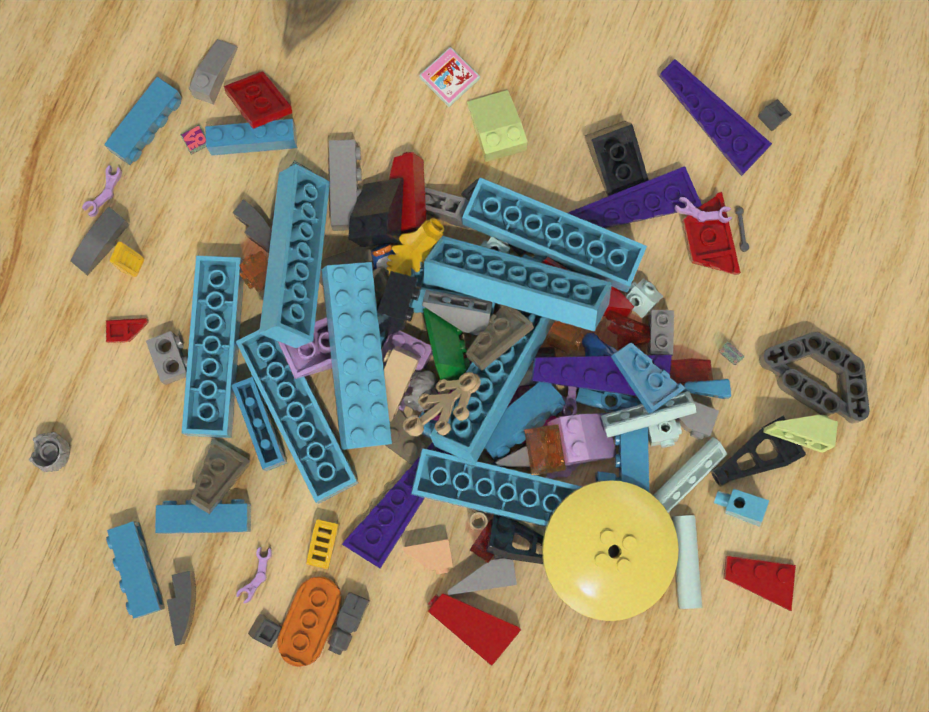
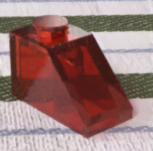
M696 358L671 360L670 378L677 384L681 383L682 385L690 382L713 380L711 360Z

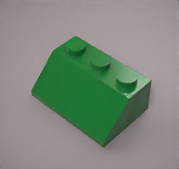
M423 308L434 362L440 379H446L447 381L459 380L470 367L469 359H464L463 354L467 352L464 339L460 340L459 335L463 334V331L429 309Z

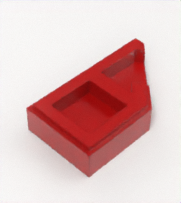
M147 318L106 320V342H131L149 323V320Z

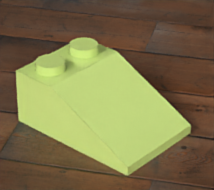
M508 90L467 101L485 162L527 150V138Z

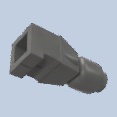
M352 592L348 593L336 620L338 628H334L328 640L330 645L329 651L341 655L342 651L348 649L352 640L351 633L357 631L370 600Z

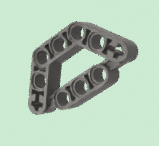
M811 332L772 346L760 355L759 363L761 367L779 376L777 380L779 388L818 414L830 416L837 413L853 424L861 422L869 416L870 409L864 362L861 358L823 334ZM809 339H814L817 342L816 349L810 347ZM788 346L796 349V356H791L788 353ZM828 351H833L836 354V361L828 357ZM780 353V357L775 361L767 359L768 356L773 357ZM811 357L839 375L841 399L798 370L790 368L787 364ZM848 363H852L855 366V373L848 370ZM786 375H789L794 379L793 386H790L786 383ZM850 385L857 387V395H853L850 392ZM808 387L813 391V398L805 395V388ZM825 400L832 402V410L825 408ZM853 409L859 411L860 415L853 413Z

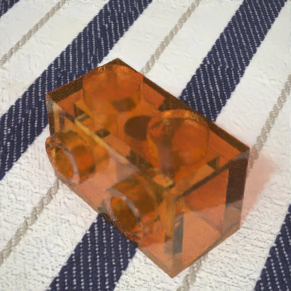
M259 251L255 255L250 254L239 265L242 270L239 275L250 290L255 288L258 293L265 289L268 259L264 253Z
M556 320L546 344L571 355L573 349L578 350L584 334L581 333L582 328Z
M559 424L524 429L532 475L566 470Z

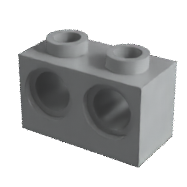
M651 310L648 314L647 355L673 356L674 311Z
M172 331L146 340L159 379L163 384L168 385L186 377L188 357L183 356L181 349L184 348V345L179 335L176 336ZM171 342V349L163 352V345ZM178 362V370L170 373L171 364Z

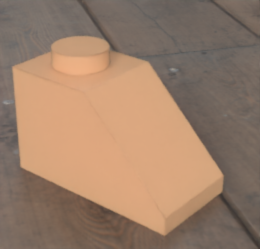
M449 539L403 547L407 555L430 571L435 570L436 575L449 573V568L453 567Z

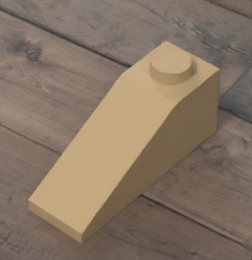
M399 346L393 348L392 351L388 350L383 361L387 363L384 368L389 421L395 418L421 359V356Z

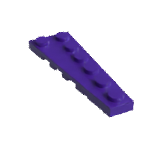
M676 59L660 73L659 77L741 176L772 145L769 140Z
M684 166L570 211L568 214L602 228H610L678 213L674 208L676 205L680 208H686V205L679 201L680 197L687 198L696 208H699L702 204Z
M647 355L659 369L665 370L670 374L672 355ZM611 356L534 358L531 381L637 396Z
M433 442L427 448L428 450L452 455L435 447ZM419 458L342 544L380 569L425 499L411 495Z

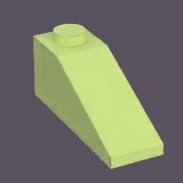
M814 415L774 422L765 427L763 433L823 453L834 448L836 445L838 422L829 419L826 415Z

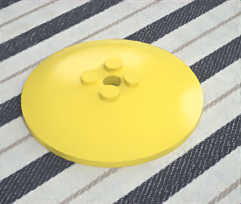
M598 481L575 490L554 510L547 523L543 537L542 557L544 569L556 594L575 611L598 620H623L646 611L666 592L677 567L678 538L670 515L652 494L627 482ZM612 545H617L619 554L611 558L608 554V549Z

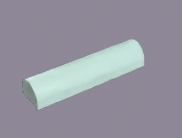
M687 391L676 395L650 414L641 404L602 415L601 418L606 436L609 438L695 414L696 406L690 392Z
M712 437L653 495L665 507L668 513L727 456V452L721 442Z
M695 515L673 516L672 521L677 533L679 549L676 567L678 608H702Z

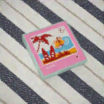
M451 47L419 75L420 79L448 107L480 79V76Z

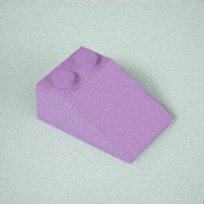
M327 317L315 322L314 337L310 343L294 348L278 341L295 379L332 369Z
M402 331L388 336L381 350L383 361L388 350L392 351L393 348L399 346L421 356L415 373L425 371L433 355L431 345ZM383 362V369L385 368V366H386V364H387V363H385V362ZM410 384L405 395L412 393L413 387ZM404 398L399 407L401 411H404L406 407Z
M608 413L564 416L547 422L556 467L615 458L616 450L613 437L607 438L601 418L602 415Z

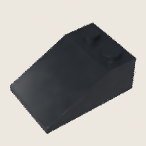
M622 121L585 135L591 157L607 196L649 180L632 123Z
M403 178L363 185L350 216L349 240L361 247L400 242Z
M393 271L390 272L377 311L381 337L386 338L404 329L407 321L411 322L414 314L412 304L414 300L418 301L421 287H418V278Z

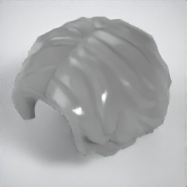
M427 370L416 372L410 382V386L413 387L412 393L404 395V403L407 407L422 412L435 406L433 404L430 408L423 409L418 403V399L422 394L438 395V390L436 389L438 379L435 373Z
M56 432L43 433L33 437L34 452L31 454L29 461L35 467H38L43 472L59 471V469L66 466L70 456V447L67 440Z

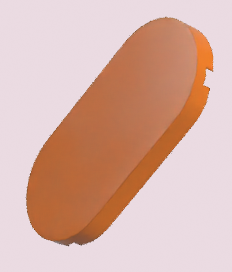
M313 577L302 583L296 592L277 640L281 657L292 666L301 667L312 664L320 657L342 603L340 589L332 580L326 577Z

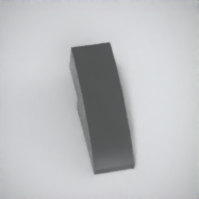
M243 199L233 211L236 219L248 227L244 232L246 236L269 253L272 230L263 217Z
M108 207L86 234L74 253L71 262L88 276L117 244L115 240L129 226L127 221Z
M194 571L171 575L176 598L168 599L167 605L175 646L185 644L192 625L196 604Z

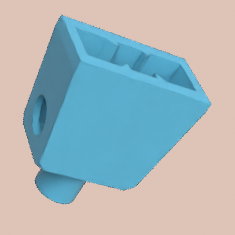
M733 489L732 494L718 490L714 503L726 507L725 514L760 527L769 500ZM740 501L744 507L736 508L734 503Z

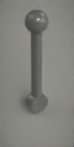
M737 207L735 213L738 215L742 241L740 250L746 252L749 250V244L746 243L742 216L744 209Z

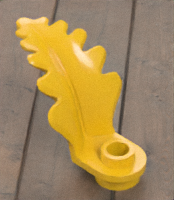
M435 218L426 220L417 231L405 233L399 237L402 245H394L392 247L396 255H389L388 259L391 261L386 262L389 266L386 268L389 271V275L393 271L411 276V268L415 272L420 271V262L424 263L435 243L443 236L444 226L439 220Z

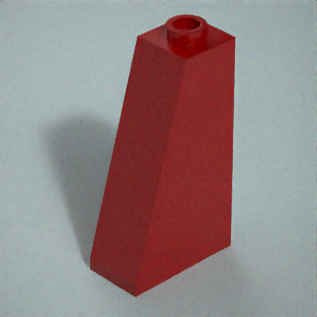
M405 152L400 156L394 157L389 180L404 179L401 235L417 231L426 221L424 160L414 152Z
M444 593L441 596L436 594L427 604L431 607L428 612L491 666L521 631L518 626Z

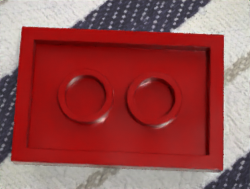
M263 71L224 86L226 95L253 129L293 113L292 106Z

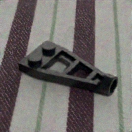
M784 415L763 426L722 466L711 471L718 486L721 487L735 479L788 466L806 456L801 445L763 433L765 427L774 422L786 420ZM768 439L777 452L775 459L763 461L759 458L756 448L763 440ZM749 453L755 462V466L747 470H741L737 460L744 454Z
M493 515L486 552L510 560L543 564L542 554L536 553L537 544L542 546L544 536L515 520ZM513 535H519L528 540L530 543L529 550L514 548L512 546Z

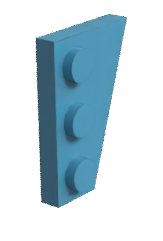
M632 343L611 355V358L649 414L686 389L681 383L677 384L671 379L669 373L653 364L652 359Z

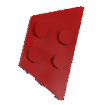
M717 193L715 197L698 209L705 212L720 211L721 208L726 207L723 193ZM722 212L724 218H728L727 212ZM690 215L683 219L682 223L691 263L733 275L741 273L729 222L722 223L719 220L699 222L697 218Z

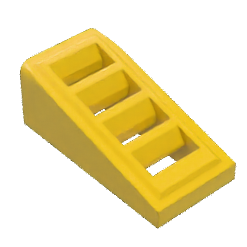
M117 242L109 261L121 272L137 277L144 258L124 243Z
M316 519L306 564L329 569L339 524ZM320 529H329L332 530L331 535L320 532ZM318 536L330 539L329 544L317 541ZM316 545L328 548L327 553L315 550ZM314 554L326 557L325 562L313 559Z

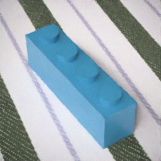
M156 77L104 145L111 153L128 165H131L133 161H137L142 154L143 148L153 141L158 129L165 126L168 116L172 111L179 108L182 100L179 92L159 77Z
M293 119L274 120L254 129L249 123L205 126L206 148L211 156L297 148L296 127Z
M250 377L232 384L262 469L267 472L287 464L264 398L254 378Z
M539 382L507 407L484 447L495 461L505 457L513 446L524 442L528 434L533 430L540 429L552 415L560 413L563 406L566 405L560 393L552 384Z
M648 427L614 436L615 445H619V454H615V468H619V477H616L615 481L627 482L649 492Z
M233 499L231 504H222L221 500L210 514L192 504L191 500H187L186 505H177V501H163V505H156L155 533L251 532V505L245 503L244 499Z
M132 521L107 530L109 536L106 537L108 547L113 549L114 552L113 565L116 571L120 572L122 580H119L121 591L126 593L128 602H126L128 614L132 615L134 619L164 610L165 607L139 522Z

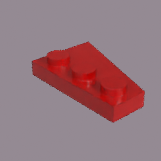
M726 556L725 580L788 611H792L796 565Z

